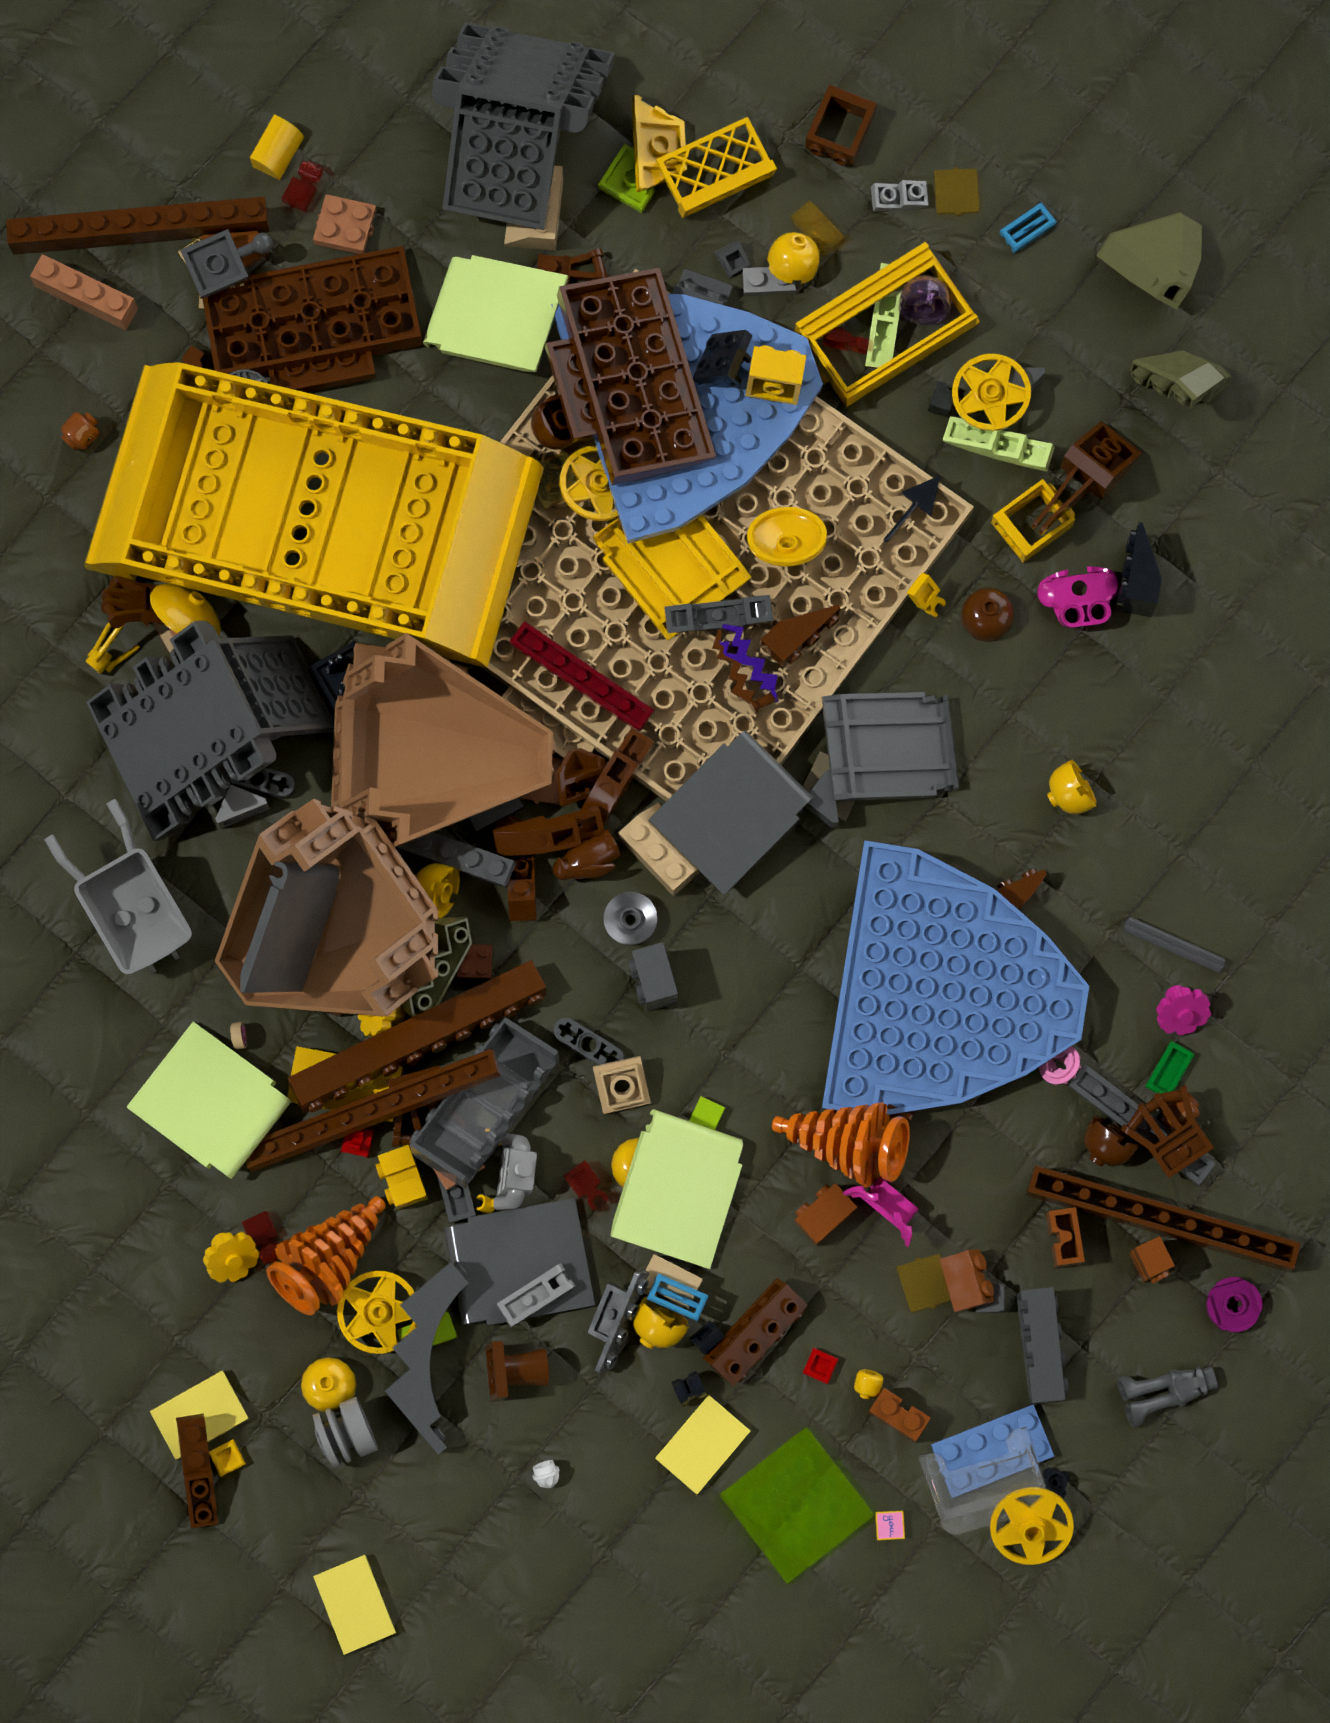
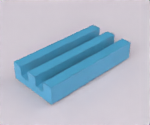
M1041 202L1001 229L999 234L1005 238V242L1008 246H1011V250L1015 254L1056 226L1057 222ZM1039 212H1042L1043 215L1010 236L1009 233ZM1045 220H1048L1047 223L1033 231L1031 234H1029L1019 242H1015L1017 239H1019L1020 237L1034 229L1036 226H1038Z
M661 1274L657 1275L647 1297V1300L697 1322L708 1299V1295ZM663 1282L701 1300L698 1304L660 1287L659 1284ZM655 1293H661L696 1309V1312L692 1313L655 1296Z

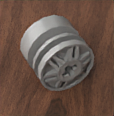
M357 1397L339 1404L341 1417L336 1418L330 1408L326 1409L329 1421L327 1423L324 1422L319 1412L312 1415L317 1441L324 1456L331 1462L334 1469L341 1466L339 1453H342L346 1463L351 1462L350 1448L354 1447L361 1457L378 1450L373 1432Z

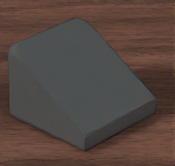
M735 240L714 252L729 278L742 271L743 268L752 265L739 241Z
M992 1284L994 1302L975 1308V1312L1003 1313L1004 1284Z

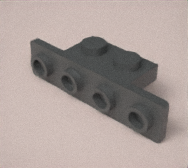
M639 1270L634 1273L628 1290L612 1282L607 1283L587 1332L606 1342L595 1368V1371L599 1374L613 1369L618 1360L616 1353L619 1346L627 1338L629 1321L634 1318L639 1307L637 1305L639 1297L644 1294L649 1284V1280H647L649 1272L646 1270Z

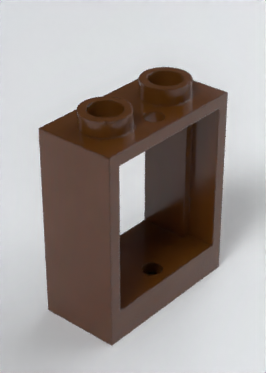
M829 84L806 136L805 148L816 156L824 155L832 158L839 165L845 166L847 164L853 167L876 114L877 103ZM829 105L863 118L850 149L816 136Z

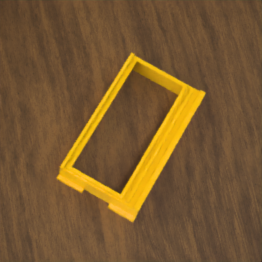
M924 242L795 323L794 332L807 337L823 384L830 383L845 407H848L978 325L980 321L931 252L928 244ZM930 269L961 313V316L847 387L816 340Z

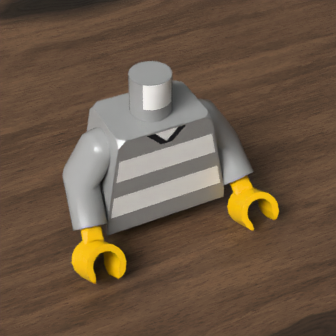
M507 1133L498 1145L502 1144L497 1195L495 1198L481 1194L478 1195L476 1199L483 1201L481 1207H477L476 1210L490 1214L495 1209H515L520 1207L522 1202L532 1192L537 1153L530 1150V1143L524 1136Z

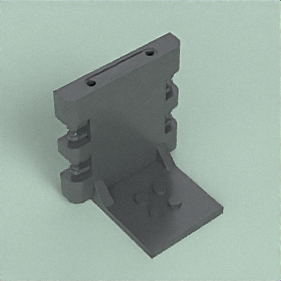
M464 23L458 34L457 48H450L447 54L446 67L440 66L433 79L432 96L436 103L441 106L455 108L442 209L544 230L547 221L556 150L561 130L580 132L585 128L593 111V105L601 94L602 85L606 82L613 67L615 52L585 47L579 42L565 43L510 32L504 27L490 28Z
M194 621L170 639L174 647L170 652L172 661L165 655L162 658L156 656L145 657L133 666L137 675L134 678L136 688L129 682L125 685L109 684L86 702L153 841L164 840L190 821V814L194 810L192 802L199 807H209L225 797L228 792L227 787L231 784L229 776L236 781L248 780L276 760V752L271 743L272 740L282 736L334 731L335 718L293 635L220 639L210 623Z

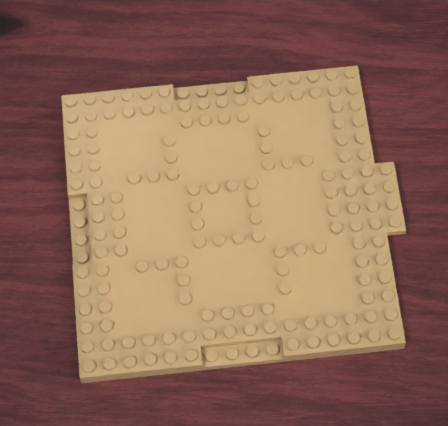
M553 375L500 441V443L528 457H533L541 465L563 454L569 458L575 451L583 447L595 445L594 439L575 442L565 449L554 450L544 447L533 435L531 417L535 408L551 395H559ZM816 397L788 441L745 487L702 514L751 576L749 581L722 601L770 595L773 621L739 627H744L741 640H751L746 655L748 657L765 659L762 673L777 675L775 692L778 696V702L762 708L755 714L747 702L731 693L737 683L736 681L729 680L733 664L729 661L716 659L720 650L712 649L718 630H721V642L730 641L727 653L737 654L738 648L731 646L736 633L723 628L681 632L667 641L603 562L605 555L593 540L592 536L615 519L596 521L584 518L567 505L563 496L559 500L554 501L553 505L545 508L538 494L536 495L488 668H481L509 687L502 698L553 731V740L555 741L554 753L563 760L569 751L579 748L591 753L596 750L610 760L631 727L512 647L509 641L524 621L653 708L655 713L644 726L641 733L655 741V744L633 778L665 801L723 743L729 746L745 730L782 766L818 718L819 713L823 709L822 697L834 695L877 636L883 632L909 596L906 592L921 572L927 574L970 517L974 506L939 482L931 517L917 507L888 542H884V537L913 504L900 492L928 481L932 477L819 397ZM595 452L582 455L595 464L600 460L599 454ZM554 464L556 470H557V469H561V468L563 467V466H557L556 464ZM554 471L547 472L549 474H555ZM545 473L542 475V481H545ZM567 475V476H566V488L568 489L571 485H573V483H570V482H572L571 480L568 482V480H567L568 475ZM558 477L554 481L556 483H553V481L547 483L546 487L549 493L559 491L557 485L560 488ZM591 500L575 502L584 510L596 513ZM613 501L612 512L616 511V507H615L614 501ZM774 508H802L814 513L823 521L827 530V541L822 552L804 564L791 567L775 566L760 560L751 552L747 542V532L750 524L760 514ZM835 605L840 606L839 621L831 629L827 627L819 633L821 635L820 639L813 646H805L800 651L802 655L794 664L790 665L787 663L782 668L760 646L761 638L779 621ZM741 665L738 673L748 675L743 690L755 691L752 700L755 701L768 694L769 691L759 690L763 682L750 681L754 667Z

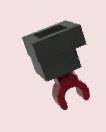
M938 381L927 410L928 412L947 417L951 408L956 411L952 392L946 390L948 384Z

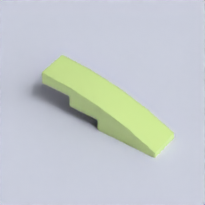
M881 263L880 270L889 264ZM904 285L874 305L865 366L878 368L893 359Z
M951 416L943 437V442L993 459L1046 472L1055 449L1051 443L1031 440L1024 434L1004 430L984 431L974 428L961 418Z

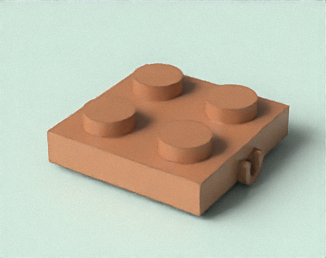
M326 194L321 213L318 214V221H316L317 227L313 237V244L355 254L364 253L368 238L373 235L374 226L372 224L376 213V205Z

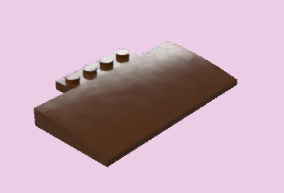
M404 246L248 275L249 279L233 285L235 286L234 288L229 287L202 299L215 371L230 374L236 370L249 369L258 372L261 376L269 375L272 385L297 391L308 392L375 379L376 374L372 355L423 346Z
M660 267L559 286L557 298L569 339L546 343L545 349L572 443L598 438L611 485L653 477L715 460L716 454Z

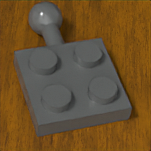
M227 229L180 251L198 293L204 299L249 279L241 258L255 252L260 254L268 253L273 247V240L268 234L259 233L254 236L251 243L236 248L232 236Z

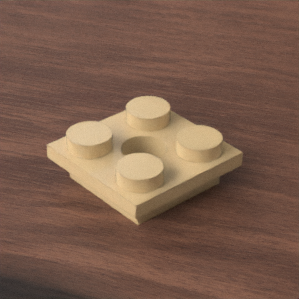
M640 1056L593 1066L603 1114L651 1103ZM619 1080H626L630 1086L625 1092H618L614 1088L615 1083Z

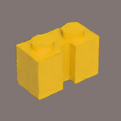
M409 1145L378 1155L380 1163L375 1164L380 1180L386 1178L389 1188L384 1191L389 1205L395 1204V1207L399 1210L428 1199Z

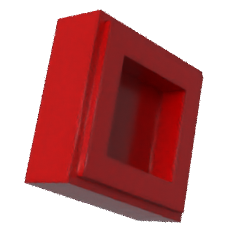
M813 1348L802 1374L828 1385L838 1358Z

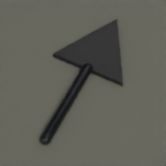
M940 475L900 492L913 504L884 537V542H888L917 507L931 517Z

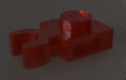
M836 327L824 335L823 345L844 351L850 349L859 354L866 355L869 339L851 336L852 333L847 332L846 329Z
M586 1160L563 1176L579 1199L587 1195L588 1205L591 1210H597L593 1204L595 1197L603 1198L605 1203L609 1201L605 1192L596 1189L601 1184V1181Z

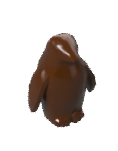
M605 830L601 835L581 840L582 845L570 848L563 858L558 857L553 865L552 871L554 875L560 880L595 878L611 872L615 868V864L611 863L620 857V852L610 832Z

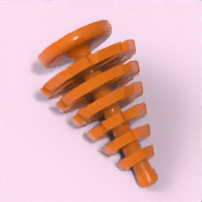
M884 1102L874 1103L869 1107L868 1104L859 1105L853 1108V1110L852 1107L840 1108L838 1111L834 1109L824 1110L822 1113L813 1111L806 1114L805 1117L804 1114L798 1113L793 1114L789 1120L777 1116L773 1119L771 1125L774 1132L786 1133L789 1141L794 1144L800 1142V1147L811 1153L815 1150L814 1157L821 1161H827L830 1167L841 1170L850 1179L855 1178L857 1183L866 1188L874 1184L878 1178V1171L885 1181L893 1182L899 1177L905 1164L910 1140L908 1120L900 1116L890 1120V1115H887L888 1107Z
M374 1196L366 1207L364 1204L359 1203L351 1208V1212L343 1210L336 1215V1218L330 1217L321 1225L309 1226L303 1234L300 1231L294 1234L290 1240L288 1238L276 1245V1255L282 1262L276 1261L266 1269L270 1283L279 1295L296 1310L310 1316L320 1308V1302L327 1305L330 1301L331 1306L338 1304L343 1297V1291L347 1289L350 1283L349 1272L352 1277L357 1268V1260L359 1257H362L365 1251L364 1246H367L371 1240L370 1230L374 1231L378 1224L376 1215L380 1214L386 1207L384 1200L381 1197Z

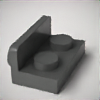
M684 269L679 283L674 286L672 294H684L726 306L733 286L690 269Z

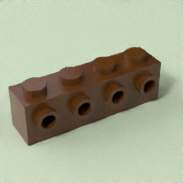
M776 1278L725 1333V1337L703 1359L725 1381L734 1386L747 1376L748 1370L756 1362L764 1358L766 1350L784 1336L785 1330L792 1322L797 1321L803 1315V1310L808 1305L785 1282Z

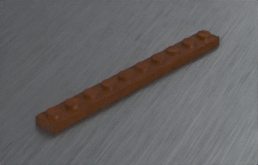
M488 1049L268 1134L246 1160L247 1167L251 1172L500 1077L501 1074L495 1052L492 1049Z

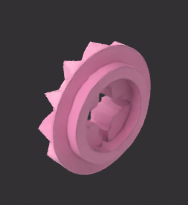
M1071 1046L1039 1066L1040 1074L1044 1080L1055 1086L1062 1083L1067 1084L1071 1078H1076V1073L1081 1068V1057L1076 1049ZM1054 1060L1064 1062L1066 1069L1058 1068Z

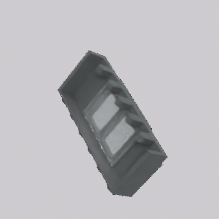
M506 1017L501 1023H496L489 1034L490 1038L486 1044L479 1045L474 1053L475 1055L492 1049L495 1052L501 1076L443 1098L438 1108H433L427 1115V1123L421 1130L417 1129L410 1139V1149L413 1156L464 1189L488 1157L492 1155L560 1061L557 1050Z

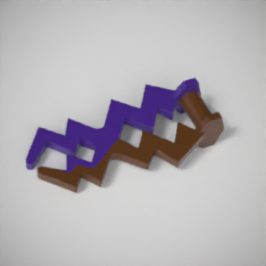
M723 624V629L736 633L731 646L738 648L737 654L727 653L730 641L721 642V630L717 632L712 649L720 650L716 659L732 662L729 680L736 681L737 683L731 693L747 702L753 713L756 714L762 708L779 701L775 692L777 675L762 673L765 659L748 657L746 655L751 640H741L744 627ZM741 665L754 667L750 681L763 682L759 690L769 691L768 694L755 701L752 700L755 691L743 690L748 675L738 673Z

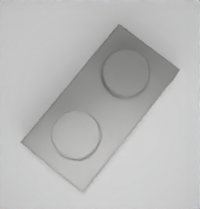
M769 267L743 268L744 296L796 294L795 280H793L792 284L779 280L770 272Z

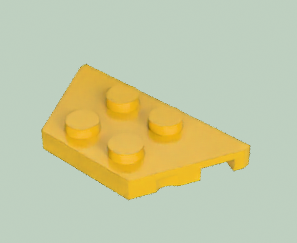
M634 95L631 99L636 192H642L665 182L656 159L686 145L684 121L674 115L667 114L665 110L658 106L653 108L644 103L639 95ZM671 159L664 163L669 172L679 175L682 162ZM685 164L682 174L687 170V164Z

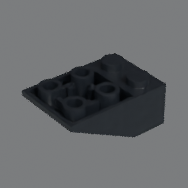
M1138 522L1136 530H1131L1130 536L1127 539L1125 553H1130V555L1126 556V560L1123 563L1121 578L1126 579L1122 580L1117 603H1121L1120 612L1152 617L1158 604L1162 577L1142 522Z

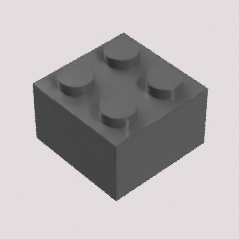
M664 943L633 950L632 959L628 961L632 979H638L639 985H636V993L640 1006L645 1004L646 1010L650 1011L678 1003V993Z

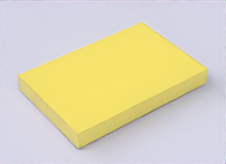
M223 1370L150 1411L175 1460L181 1458L176 1423L177 1417L204 1413L208 1442L249 1420Z
M708 1395L655 1459L697 1495L751 1431Z
M366 1555L313 1576L344 1655L396 1633Z

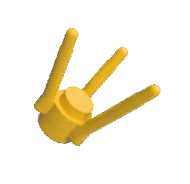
M108 622L95 646L89 652V657L85 662L98 673L102 674L105 670L110 673L115 666L140 649L139 645H135L110 662L113 656L106 650L123 626L115 628L103 644L112 628Z

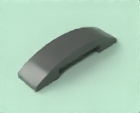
M770 595L664 607L667 633L721 629L723 624L745 626L773 621Z

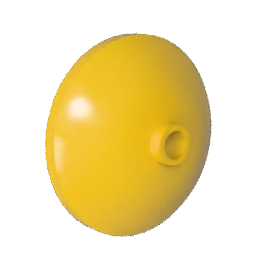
M779 507L768 510L752 521L747 532V542L751 552L766 563L782 567L797 566L814 559L822 552L827 541V530L823 521L814 513L797 507Z
M166 583L157 585L151 592L150 603L154 612L175 633L178 634L194 621H206L214 627L218 636L220 635L221 625L218 615L208 600L197 591Z

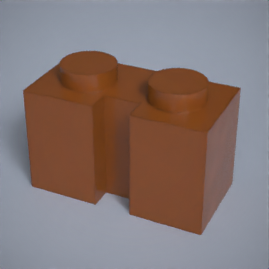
M836 1183L831 1187L826 1184L815 1194L818 1198L811 1205L806 1202L795 1212L798 1217L794 1220V1223L815 1246L822 1242L835 1228L857 1210V1206L848 1196H844L843 1191Z
M1076 1207L1048 1211L1046 1220L1049 1236L1056 1235L1057 1243L1051 1246L1054 1268L1082 1265L1085 1259Z
M1160 1236L1135 1247L1129 1253L1143 1283L1150 1280L1154 1284L1171 1275L1169 1270L1174 1267V1263Z
M980 1249L967 1250L939 1259L954 1312L967 1311L994 1302L993 1285L989 1280L985 1281L983 1271L986 1269V1260L980 1253Z
M883 1388L868 1413L915 1443L929 1422L930 1417L913 1406L908 1411L899 1406L903 1399Z

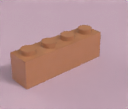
M43 254L30 275L36 288L125 331L138 310L134 298Z

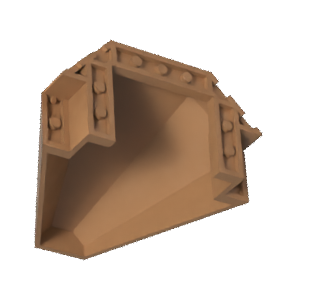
M407 633L387 644L386 647L355 643L353 649L354 664H348L343 679L345 692L343 696L338 695L335 704L331 808L337 806L353 812L354 816L375 819L396 848L552 784L555 774L554 767L552 766V755L555 751L553 731Z
M313 799L296 811H291L259 834L215 962L244 1004L248 1006L388 1016L418 992V988L438 977V969H435V956L438 955V934L435 933V921L438 920V909L375 819L369 817L360 818L354 816L351 811L337 806L330 808L321 805V801ZM297 862L303 871L308 870L316 863L336 865L340 873L335 888L337 894L303 991L241 992L240 973L270 887L274 886L269 876L281 878L283 875V870L275 866L274 863Z

